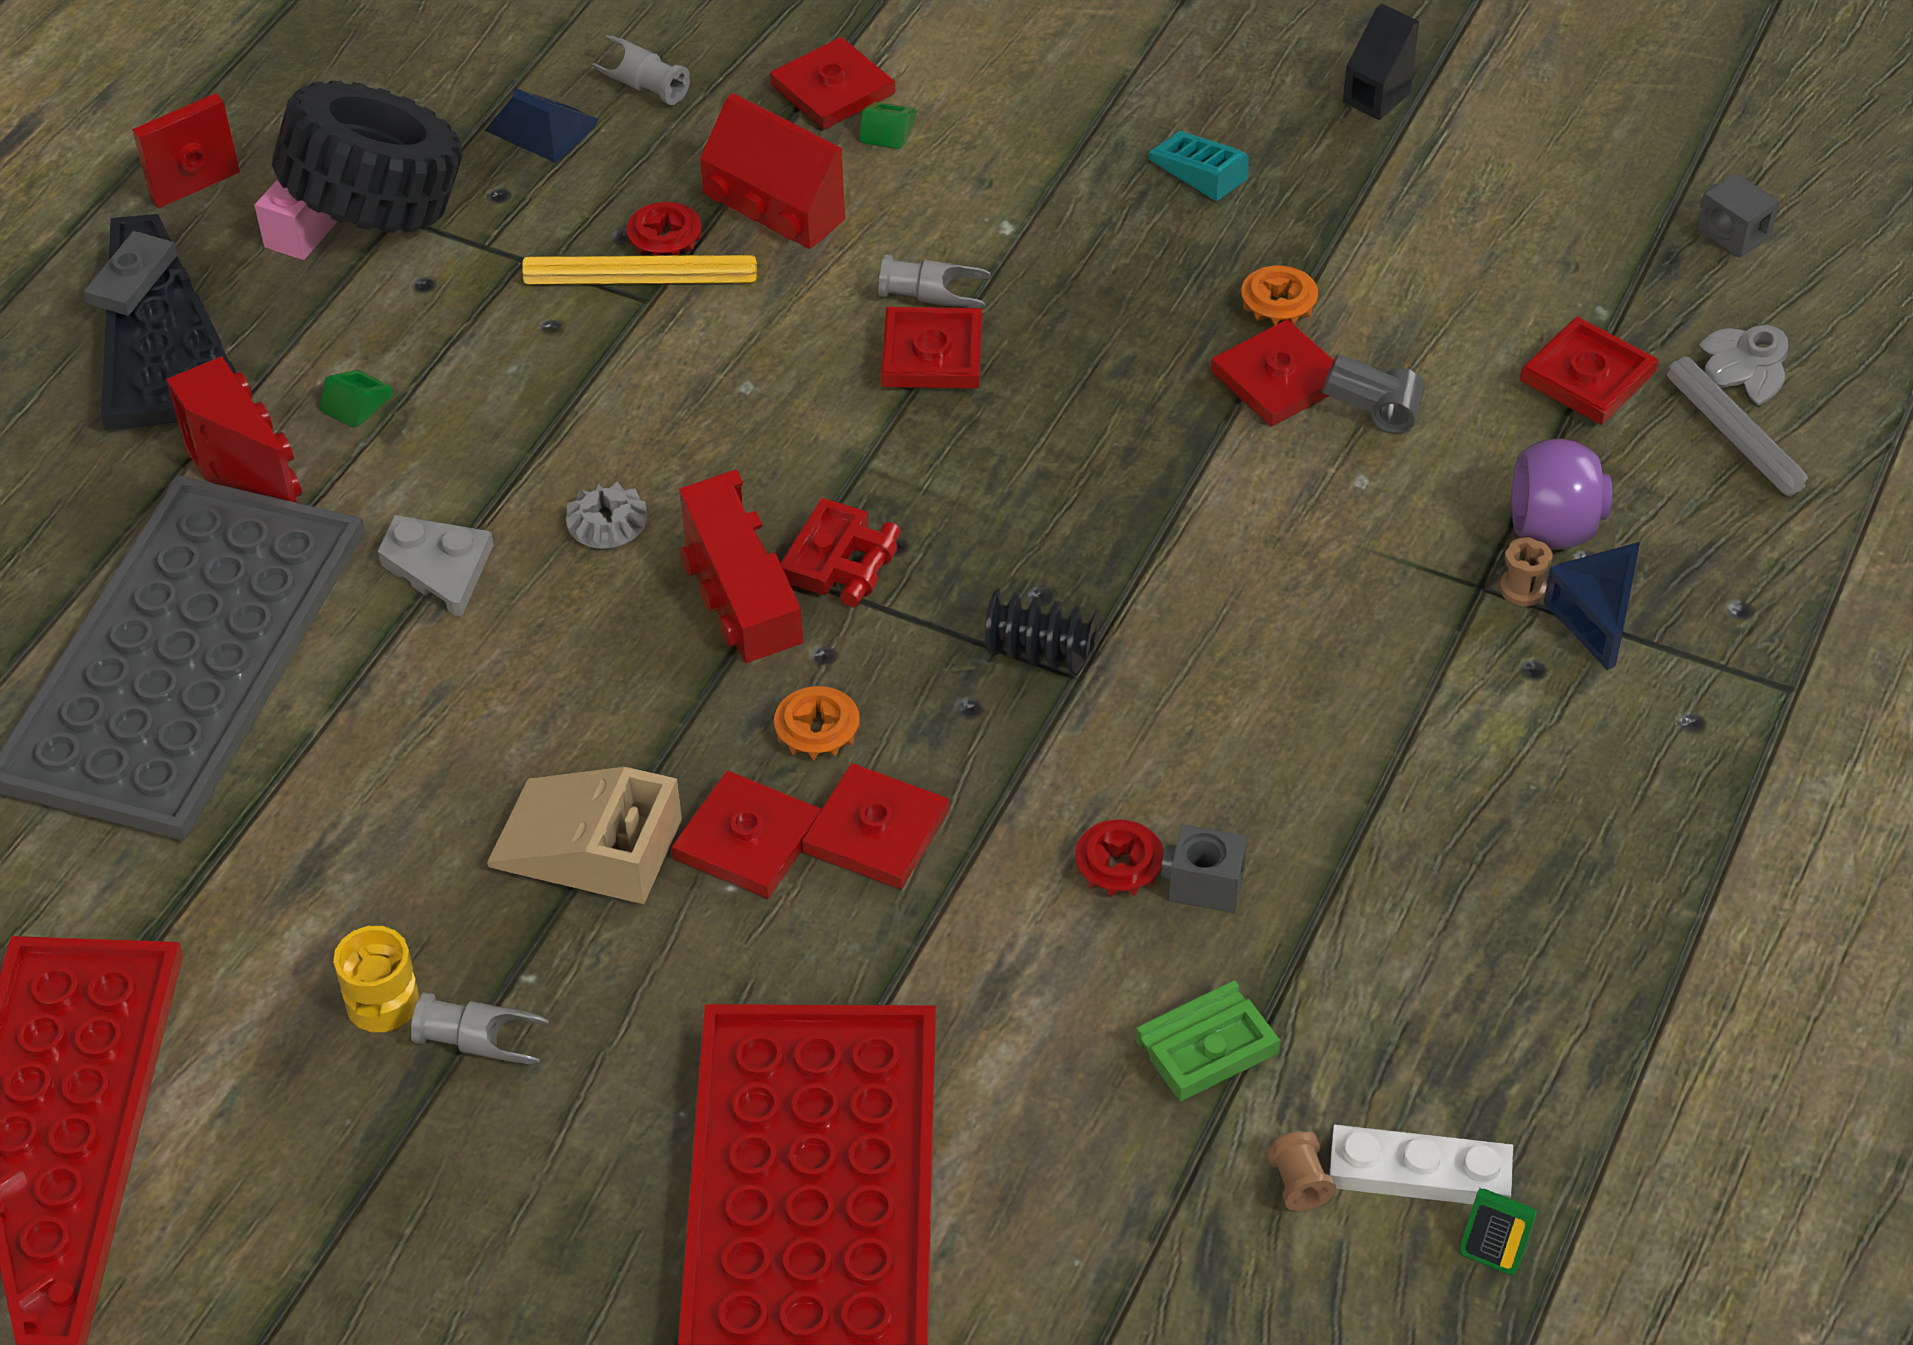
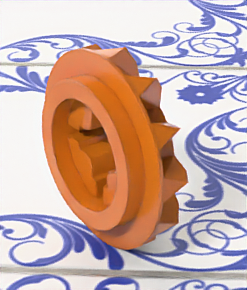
M1275 265L1263 267L1252 272L1242 284L1241 297L1243 298L1244 310L1254 312L1256 321L1269 318L1275 326L1280 320L1288 319L1295 325L1299 317L1311 316L1314 305L1318 303V288L1315 281L1305 272L1289 266ZM1288 293V300L1281 297ZM1271 296L1279 299H1277L1276 301L1271 300Z
M813 686L797 690L782 700L774 715V726L778 742L786 743L792 755L807 752L815 760L819 753L829 752L836 757L841 746L853 745L855 733L860 729V715L855 702L845 693L830 687ZM817 712H821L824 724L821 727V731L814 733L811 731L810 726H812L813 720L816 719Z

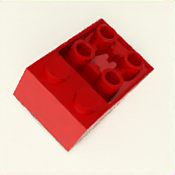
M221 356L166 379L185 450L206 481L297 503L296 497L302 495V489L294 471L288 466V462L294 460L291 446L282 432L277 434L273 432V424L264 404L261 401L253 403L251 400L253 398L251 389L241 371L233 373Z

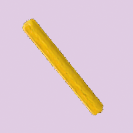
M753 255L529 256L523 259L522 278L527 285L754 283L757 279V260Z

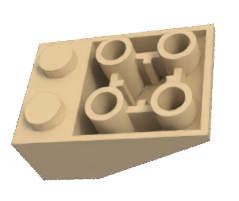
M629 767L530 778L527 780L489 857L488 867L645 904L682 821L677 779Z

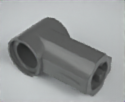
M1337 353L1321 392L1372 413L1373 423L1384 432L1404 434L1414 427L1424 394L1425 384L1423 379L1412 370L1394 368L1384 373Z

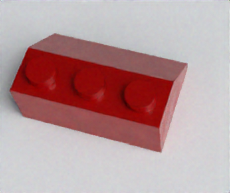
M734 93L729 95L725 100L700 157L703 194L716 202H721L740 212L748 219L757 221L780 233L786 239L793 240L808 249L813 248L845 220L842 148Z

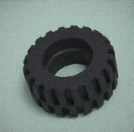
M330 80L327 84L318 81L308 86L304 85L288 99L272 156V167L281 186L288 188L289 194L297 201L302 200L306 202L307 207L317 213H326L333 220L344 223V221L350 222L362 229L370 230V228H376L387 233H395L396 230H402L405 233L415 232L419 228L424 230L443 217L463 152L459 137L455 131H452L450 124L444 119H438L435 112L429 108H422L415 104V101L405 96H396L391 94V91L379 87L374 89L362 83L344 84L342 81Z

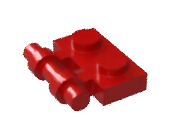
M821 498L780 564L791 585L825 596L834 582L844 584L845 588L840 595L842 602L847 606L857 607L863 597L869 596L878 583L877 573L881 566L888 564L897 551L896 541L901 535V530L892 522H885L879 531L869 529L867 511ZM854 550L865 554L860 563L848 560Z

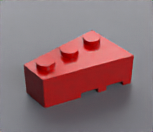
M735 469L679 488L685 546L679 548V553L688 576L696 575L700 581L699 591L705 607L708 611H717L719 627L725 643L728 647L736 645L745 663H749L803 644L801 607L775 552L767 553L755 530L762 528V522L757 511L746 514L744 510L741 491L743 481L738 470Z

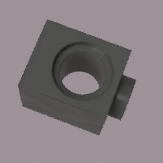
M1735 173L1720 184L1710 186L1703 194L1700 201L1701 213L1697 229L1741 258L1772 236L1780 201Z
M1181 824L1177 845H1166L1162 862L1161 877L1170 879L1169 902L1235 913L1245 871L1248 836Z

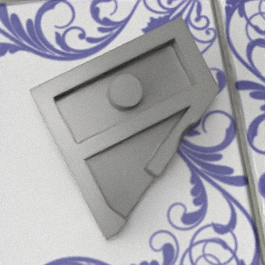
M395 515L379 547L378 556L382 567L397 577L409 580L411 586L426 596L430 592L446 602L448 612L454 616L462 617L494 544L491 531Z

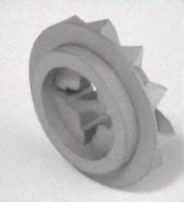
M597 482L592 492L578 490L576 501L567 503L566 525L569 533L578 542L593 548H614L624 545L635 539L642 532L647 522L645 501L640 500L636 489L623 490L619 482H616L610 488H602ZM601 508H609L613 515L611 516L610 523H607L606 517L603 518L599 512Z

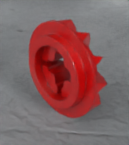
M657 202L644 206L637 210L627 223L626 230L629 245L635 246L640 256L650 253L654 256L679 255L680 250L690 252L693 251L695 242L702 239L701 220L698 214L690 207L676 202ZM667 225H670L671 231H668L666 236H658L663 233V230H666Z
M1122 819L1108 820L1092 826L1080 837L1075 850L1077 874L1083 875L1087 879L1090 890L1097 887L1104 888L1111 898L1117 891H1129L1135 896L1140 887L1144 885L1154 886L1156 877L1162 869L1164 857L1163 846L1159 838L1149 828L1137 822ZM1124 854H1129V866L1120 862L1114 867H1109L1110 855L1120 858Z

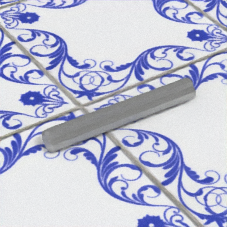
M1683 356L1678 361L1674 360L1669 365L1670 370L1667 374L1669 380L1785 496L1791 497L1796 492H1801L1805 488V482L1808 478L1807 474L1690 357Z

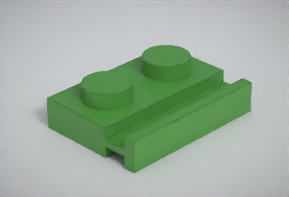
M1235 980L1136 1027V1042L1140 1047L1144 1046L1150 1055L1149 1060L1180 1102L1279 1054L1280 1039L1250 999L1245 1000L1239 992V985Z

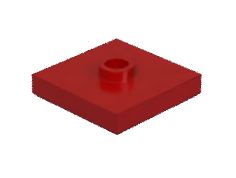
M839 37L769 72L770 85L822 130L862 111L874 102H880L895 94V81L843 37Z
M217 93L132 129L149 196L158 209L240 173L224 101Z
M886 307L881 368L882 387L979 388L982 308Z
M1576 316L1521 368L1520 381L1603 425L1657 372L1659 359Z
M1286 319L1211 358L1210 371L1265 422L1273 427L1329 397V395L1322 393L1321 390L1333 359L1291 321Z
M851 763L803 838V853L902 890L950 811L949 798Z
M727 770L672 845V856L677 861L769 899L802 852V840L822 809Z

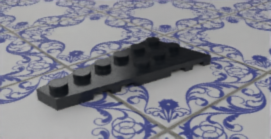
M149 214L111 218L109 260L133 231L171 241L159 215ZM178 256L175 257L129 316L106 310L101 418L105 430L178 423L166 381L167 378L221 356L232 372L237 373L232 362H229L221 340L198 294L196 295L185 267H182Z

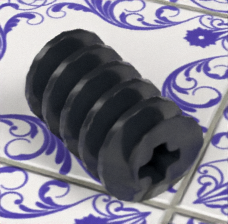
M996 588L990 599L985 619L986 650L989 654L998 655L1006 646V653L1009 659L1014 660L1019 659L1026 650L1027 660L1031 664H1039L1046 655L1047 664L1053 669L1060 668L1067 658L1069 671L1075 674L1080 673L1094 651L1100 629L1101 612L1100 610H1095L1089 622L1085 623L1082 621L1081 606L1076 605L1068 618H1062L1061 602L1054 601L1049 612L1045 614L1042 613L1041 597L1037 596L1033 598L1027 609H1022L1019 592H1014L1008 604L1004 605L1001 603L1000 588Z

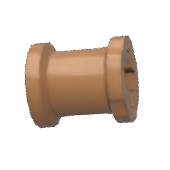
M1530 537L1518 538L1510 543L1504 558L1508 571L1502 576L1499 587L1501 595L1506 601L1525 607L1538 604L1544 599L1547 586L1544 573L1547 572L1553 557L1551 549L1546 543ZM1522 552V558H1521V561H1519V556H1520V553ZM1531 583H1533L1532 591L1529 592Z
M1295 1131L1285 1134L1276 1139L1266 1151L1270 1165L1279 1169L1285 1185V1190L1282 1193L1285 1206L1292 1211L1300 1212L1318 1208L1332 1199L1336 1193V1185L1333 1178L1328 1174H1324L1317 1156L1320 1150V1143L1317 1136L1312 1132Z

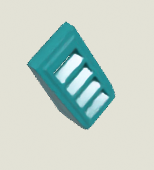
M1183 131L1175 133L1152 149L1148 155L1150 161L1216 202L1248 178L1249 155L1236 148Z

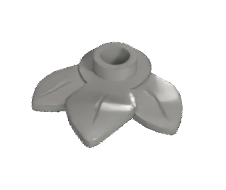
M1758 325L1747 331L1726 328L1711 333L1699 344L1700 349L1711 357L1705 366V373L1720 388L1744 383L1749 398L1756 406L1769 401L1782 388L1785 381L1782 362L1788 355L1789 342L1785 333L1779 328L1771 325ZM1760 344H1769L1770 346L1765 347V348H1761V347H1758L1757 345H1760Z

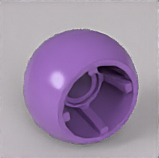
M1561 438L1543 440L1521 451L1516 460L1512 481L1511 510L1515 533L1520 538L1530 537L1544 542L1552 551L1567 550L1584 544L1593 538L1600 519L1606 520L1609 517L1612 505L1611 477L1609 474L1602 473L1598 455L1578 442Z

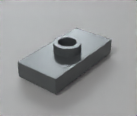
M133 231L83 291L86 303L129 316L178 255L175 242Z

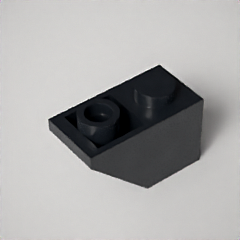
M1382 3L1376 7L1346 66L1344 103L1381 120L1411 93L1419 27L1418 20Z

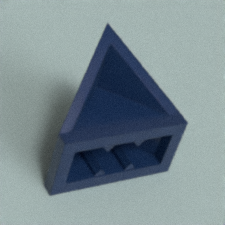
M516 88L512 98L485 131L556 163L596 127L598 119L564 103Z
M1640 542L1563 562L1551 567L1549 570L1544 604L1606 670L1616 666Z

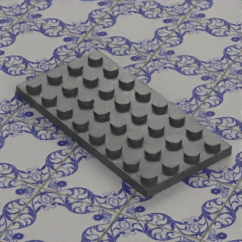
M178 475L0 750V794L185 841L365 533L363 519Z

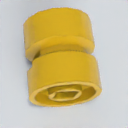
M366 926L354 930L345 936L335 949L333 963L349 1019L358 1028L369 1032H388L400 1028L413 1017L416 1003L419 1000V991L405 938L396 930L385 926Z

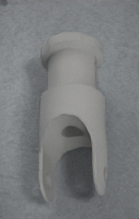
M610 35L605 36L607 39L623 46L625 54L622 62L616 69L609 70L593 63L592 65L598 71L638 91L645 92L650 90L659 94L661 100L669 105H675L684 98L690 85V72L686 67L682 65H674L672 67L661 62L660 57L651 51L622 38Z
M885 254L880 269L878 294L879 297H887L889 293L917 297L920 303L983 309L986 305L983 301L956 296L948 291L946 287L952 280L960 277L988 279L991 274L989 271L980 268L932 260H924L922 264L894 260L892 255Z
M423 992L414 1009L411 1023V1040L417 1044H425L427 1040L458 1045L460 1052L515 1063L534 1064L539 1063L540 1059L498 1049L497 1034L501 1026L509 1021L523 1020L538 1024H549V1021L531 1012L470 1001L467 1006L436 1000L434 994Z

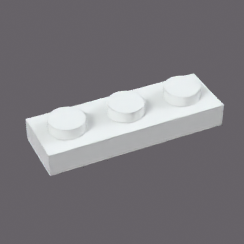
M1334 1125L1329 1175L1333 1178L1336 1189L1474 1204L1479 1188H1484L1511 1199L1513 1145Z

